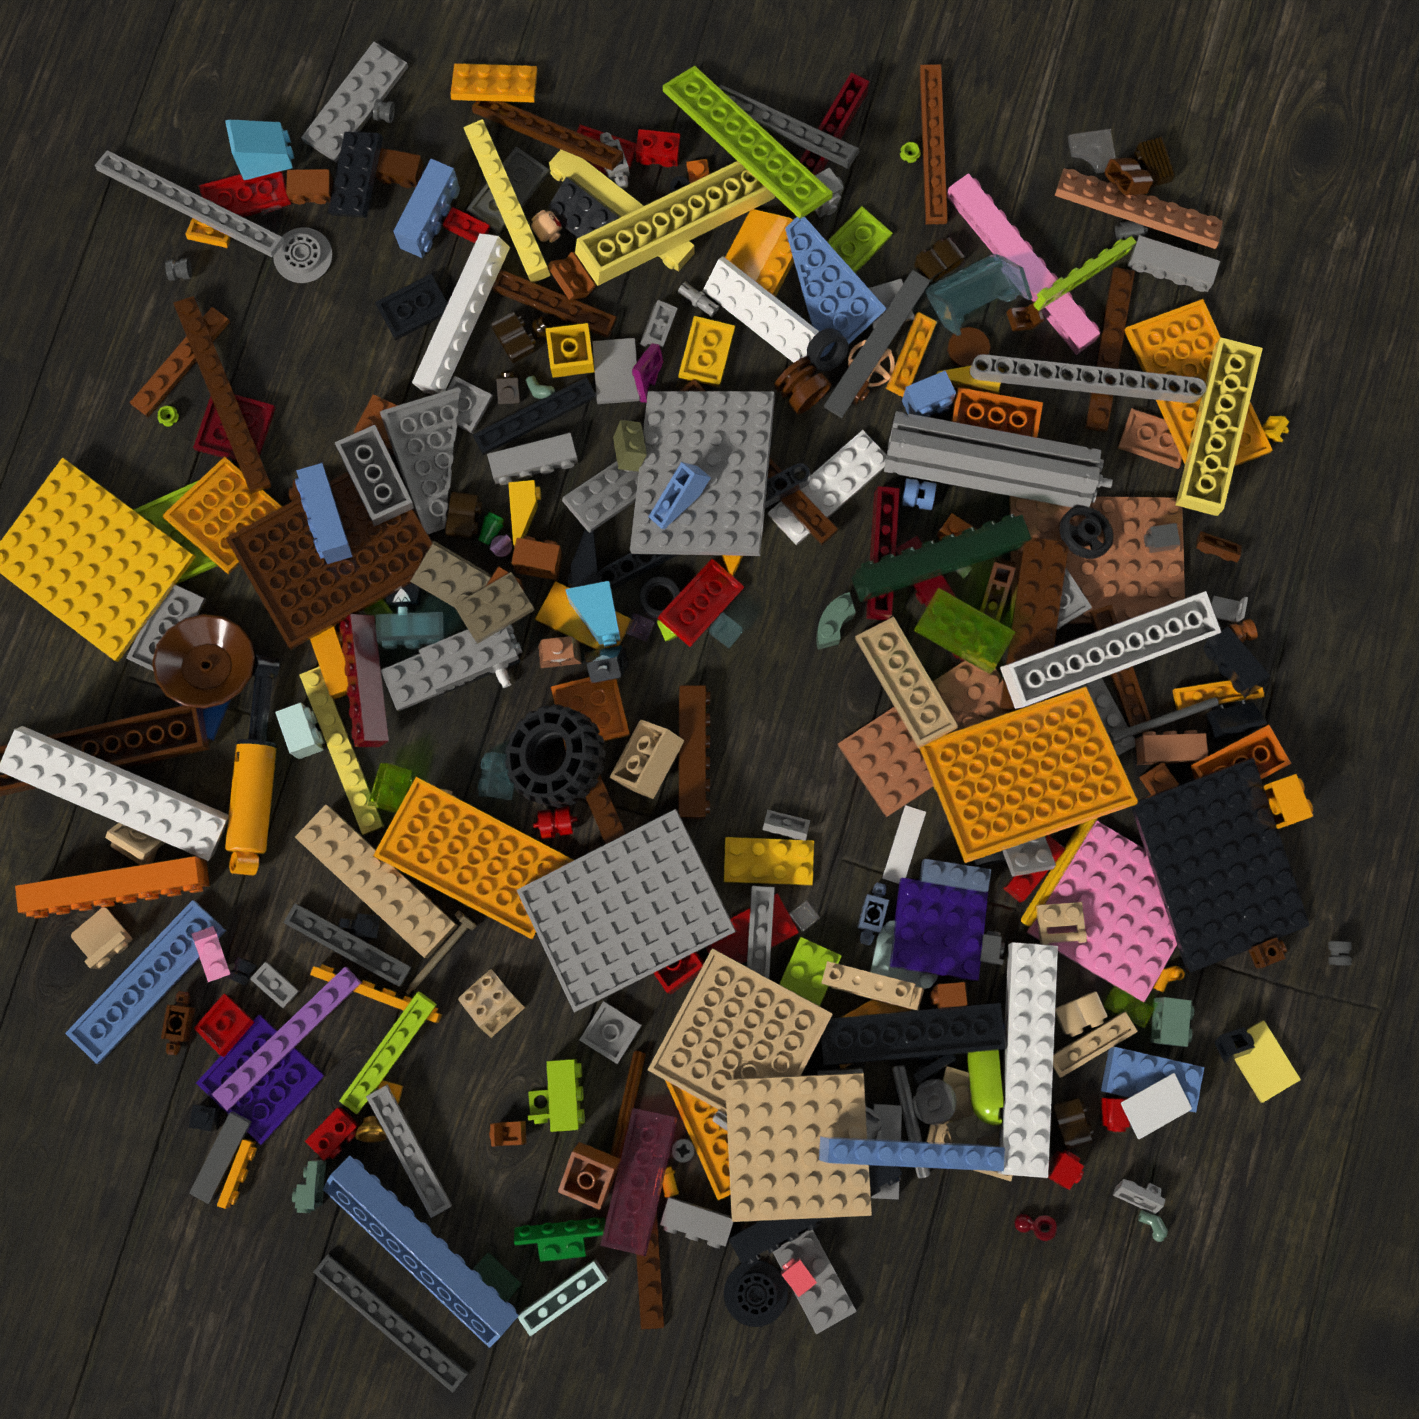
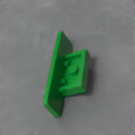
M593 1217L585 1220H569L567 1222L516 1227L514 1231V1244L537 1243L540 1262L586 1257L584 1237L606 1235V1220L604 1217Z

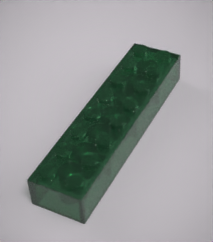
M1014 514L1003 517L1002 521L995 523L994 520L982 524V528L977 530L971 527L962 531V534L956 537L954 534L943 537L942 541L938 543L932 540L922 544V547L917 550L911 547L903 550L902 554L894 557V554L882 557L880 562L868 561L863 563L851 579L859 601L863 602L1018 550L1032 538L1023 515L1015 517Z

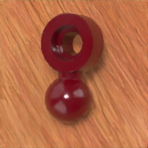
M1020 1214L1014 1221L1015 1227L1019 1232L1026 1233L1034 1230L1035 1236L1042 1241L1053 1239L1057 1233L1056 1222L1050 1216L1043 1215L1033 1221L1027 1214ZM1043 1228L1049 1229L1048 1232H1042L1041 1230Z

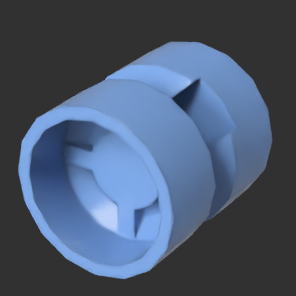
M906 478L901 506L914 507L918 505L919 509L932 510L936 483L924 481L920 484L916 479ZM919 490L924 491L923 498H918Z

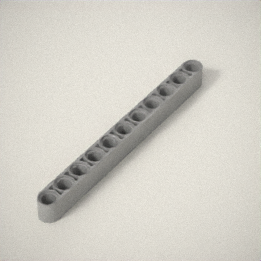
M984 354L978 355L970 367L971 376L980 381L1182 403H1195L1206 392L1205 382L1195 377ZM976 365H983L986 370H979ZM998 367H1004L1007 372H1000ZM1019 369L1026 370L1028 375L1021 374ZM1041 372H1047L1049 377H1043ZM1062 374L1069 375L1071 380L1064 379ZM1083 376H1088L1092 382L1085 381ZM1105 378L1110 379L1113 384L1106 383ZM1126 381H1131L1134 387L1127 385ZM1147 383H1152L1155 389H1151ZM1169 385L1174 386L1176 391L1170 390ZM1190 388H1195L1198 394L1191 392Z

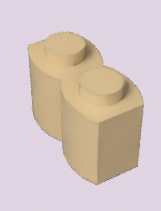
M1097 991L1055 1008V1015L1063 1033H1070L1071 1037L1084 1032L1083 1027L1091 1025L1093 1028L1103 1024V1019L1108 1017Z

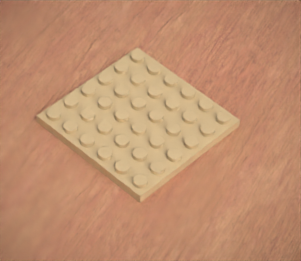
M712 949L648 1071L727 1114L725 1079L801 1076L833 1014Z
M863 1073L725 1079L732 1222L872 1216L869 1165L836 1164L819 1161L820 1136L867 1139Z

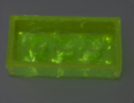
M940 588L937 589L914 629L915 632L988 674L994 671L1016 633L1014 630Z

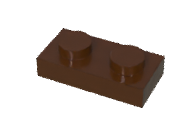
M1200 531L1197 537V549L1205 554H1214L1220 556L1223 560L1238 563L1241 557V545Z

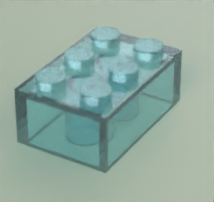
M443 612L376 615L377 642L384 649H397V645H404L406 648H419V644H427L429 646L446 639Z

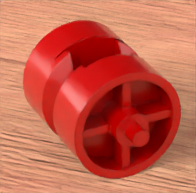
M569 806L558 807L555 812H552L551 809L538 810V821L533 823V827L540 829L542 839L554 837L557 832L561 836L573 834L572 824H574V821H578V819L571 815Z

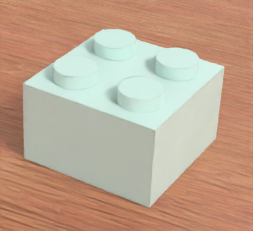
M298 703L275 712L291 755L302 759L324 750L322 744L325 743L321 731H317L315 724L318 721L314 711H311L309 707Z

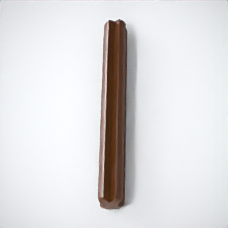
M641 1051L633 1052L610 1155L621 1159L620 1163L622 1162L646 1056Z

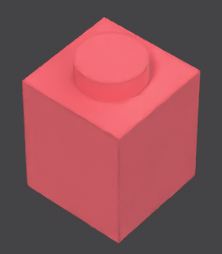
M799 1257L796 1260L791 1258L782 1265L781 1275L798 1297L817 1283Z

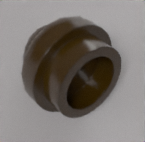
M544 317L535 319L532 323L533 337L535 339L547 337L546 328H553L550 321Z

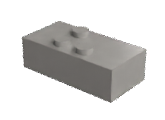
M375 425L335 442L337 451L374 526L414 509L413 502Z

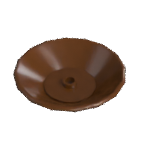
M201 614L184 618L167 629L156 645L152 665L155 680L167 697L183 706L204 709L224 704L241 693L252 677L255 654L251 639L240 625L223 616ZM205 664H210L208 669L203 668Z

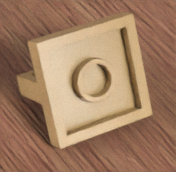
M121 823L108 830L105 837L112 842V848L139 865L152 864L158 848L165 844L161 840Z

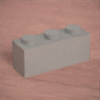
M668 1197L660 1225L664 1226L663 1230L676 1234L677 1231L686 1233L685 1237L698 1241L701 1238L708 1241L707 1245L720 1249L721 1245L726 1246L733 1222L732 1216L674 1197Z

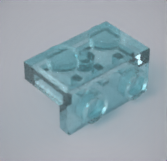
M485 753L481 761L482 776L478 782L480 797L512 800L514 783L510 782L508 777L509 770L506 769L505 765L507 754Z

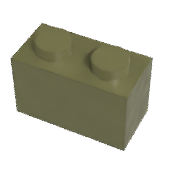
M620 420L613 436L618 469L639 472V467L642 466L647 455L641 422Z

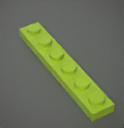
M1130 236L1126 240H1118L1112 246V249H1104L1097 256L1098 258H1090L1083 264L1082 268H1075L1065 279L1061 277L1056 280L1051 288H1043L1037 294L1038 299L1033 304L1034 307L1040 311L1127 255L1136 244L1134 238Z
M418 991L339 1102L356 1114L362 1110L368 1101L366 1096L377 1089L437 1005L421 992Z

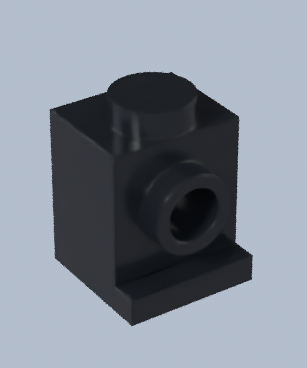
M1245 1027L1222 1034L1215 1041V1045L1224 1063L1250 1054L1255 1048L1253 1037L1250 1033H1247Z

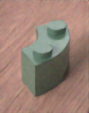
M850 592L834 599L824 610L817 629L816 641L818 650L838 645L841 627L847 621L854 618L856 612Z

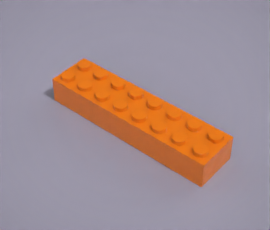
M194 856L17 885L15 890L18 913L26 914V917L45 918L48 917V913H56L57 915L71 913L70 909L88 911L93 909L92 906H101V908L115 906V902H123V904L136 903L137 898L155 900L159 899V895H167V897L179 896L181 891H189L190 893L202 892L203 888L210 887L207 860Z

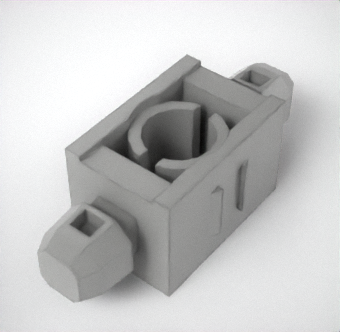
M606 132L600 135L601 143L622 151L619 140H613L610 133ZM623 152L624 158L613 171L604 169L611 181H615L616 185L625 189L628 187L627 177L630 174Z

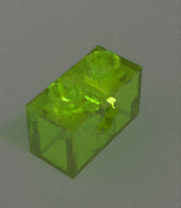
M380 763L368 806L397 813L405 798L406 791L411 785L412 770L389 763Z

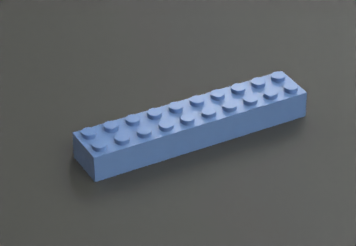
M349 1156L330 1175L323 1190L489 1348L516 1320L519 1315L516 1313L513 1305L504 1302L499 1297V1293L495 1288L487 1286L482 1281V1277L478 1272L470 1270L465 1265V1261L461 1256L453 1254L443 1239L436 1238L431 1233L430 1227L426 1223L418 1221L414 1217L413 1211L399 1203L397 1196L392 1191H387L381 1186L380 1180L375 1175H370L358 1159H353Z

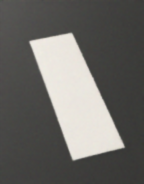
M905 805L882 877L883 879L899 884L901 878H906L926 814L925 811Z

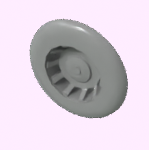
M296 228L282 236L284 243L273 258L276 269L284 278L296 283H309L320 278L328 270L332 260V249L329 241L322 233L311 228Z

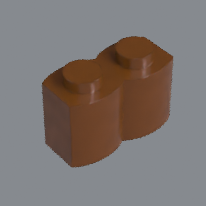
M1133 158L1110 159L1104 171L1106 177L1112 183H1116L1118 189L1125 195L1147 194L1153 182L1151 175L1146 170L1141 169L1138 162Z

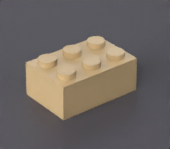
M640 719L609 778L629 790L654 799L684 740L666 728Z

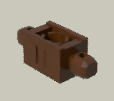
M178 991L175 997L176 1005L167 1004L161 1039L169 1040V1043L166 1044V1053L169 1055H178L182 1046L180 1041L189 1042L195 1008L187 1007V1003H190L189 992ZM175 1011L183 1012L185 1015L175 1014ZM177 1017H180L182 1020L180 1029H176L174 1026V1021ZM172 1032H181V1035L173 1034Z

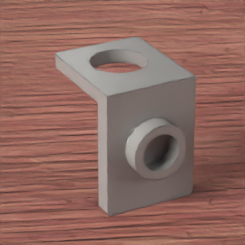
M1213 596L1211 606L1216 619L1239 623L1245 617L1248 597L1235 601Z

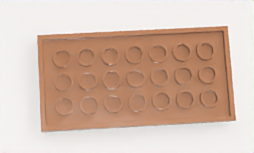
M983 649L932 682L958 725L957 729L949 733L1013 712L1011 710L999 709L1003 678ZM895 707L838 743V747L886 817L933 787V781L921 751Z

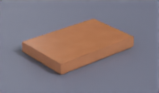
M1131 408L1118 448L1179 469L1182 457L1165 420Z

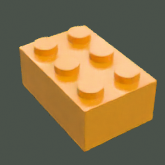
M1297 774L1263 786L1277 829L1313 817V806L1310 800L1306 799L1304 783L1298 778Z

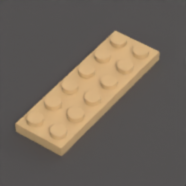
M894 617L855 636L857 643L918 748L958 728L957 723Z

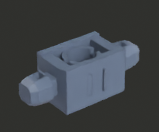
M876 883L872 890L874 894H867L865 896L857 927L864 929L860 936L862 944L871 945L874 939L873 932L881 933L889 900L882 898L886 893L885 884ZM869 902L882 906V909L876 906L879 917L877 920L872 921V923L878 922L877 926L864 922V919L867 922L871 920L867 915V911L873 908L874 905L868 906Z

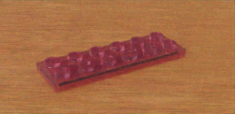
M635 1108L632 1109L600 1246L646 1256L678 1118Z

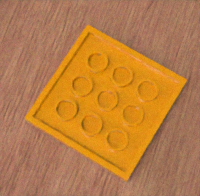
M223 457L163 514V518L229 575L240 562L228 544L226 537L282 508V506L263 490L250 494L241 470L226 457Z

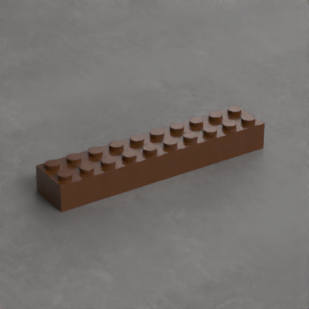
M179 706L47 736L121 769L210 750L202 708ZM8 745L0 746V762ZM0 772V796L37 788Z

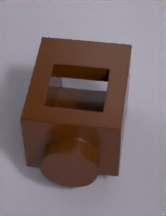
M1277 937L1251 947L1252 949L1248 950L1256 969L1264 968L1286 959L1284 954L1287 953L1285 944L1282 940L1278 941ZM1269 948L1272 949L1274 954L1273 956H1270L1268 954Z

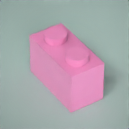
M214 926L192 933L208 982L230 975Z

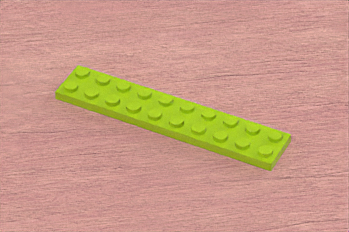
M696 66L663 85V92L799 219L832 199L833 192Z

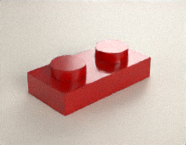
M452 207L443 223L445 229L473 243H476L479 234H488L490 230V225Z

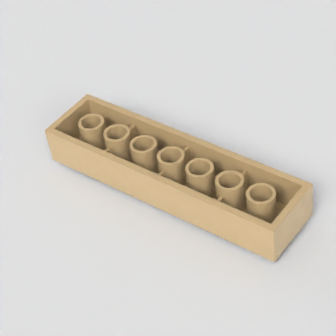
M325 804L295 836L300 843L424 958L428 959L458 927L448 915L397 868L374 857L376 849L330 806Z

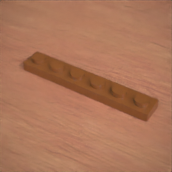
M213 307L203 316L212 342L230 323L228 318ZM187 336L130 401V404L146 417L153 413L195 364L196 359Z

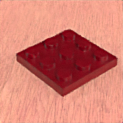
M234 394L260 457L276 408L274 405ZM210 396L193 448L199 452L221 458L226 457L228 460L237 462Z

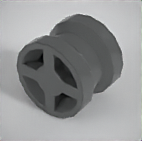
M376 99L373 107V119L377 121L383 119L387 123H391L394 118L395 103L391 101L385 103L382 99Z
M686 1138L678 1139L672 1147V1155L679 1162L689 1161L695 1152L693 1143Z

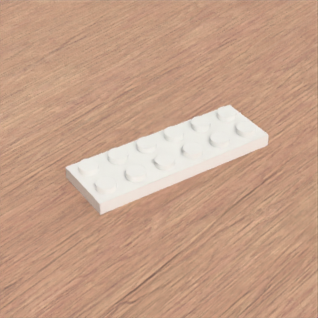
M724 256L718 259L703 292L793 363L803 357H807L809 342L819 331Z
M862 430L811 475L810 483L800 490L829 518L884 469L887 455ZM781 502L768 512L769 517L796 546L810 534Z

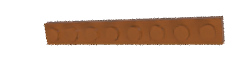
M941 64L920 65L925 224H947Z

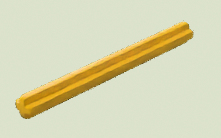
M1098 818L1078 824L1064 847L1065 851L1055 862L1056 866L1050 870L1022 916L1021 922L1029 927L1033 925L1037 919L1036 906L1046 904Z

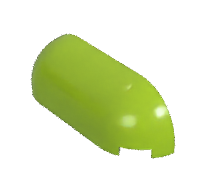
M999 1050L968 1053L972 1109L975 1115L984 1123L1000 1126L1002 1123L1000 1108H1003V1092Z

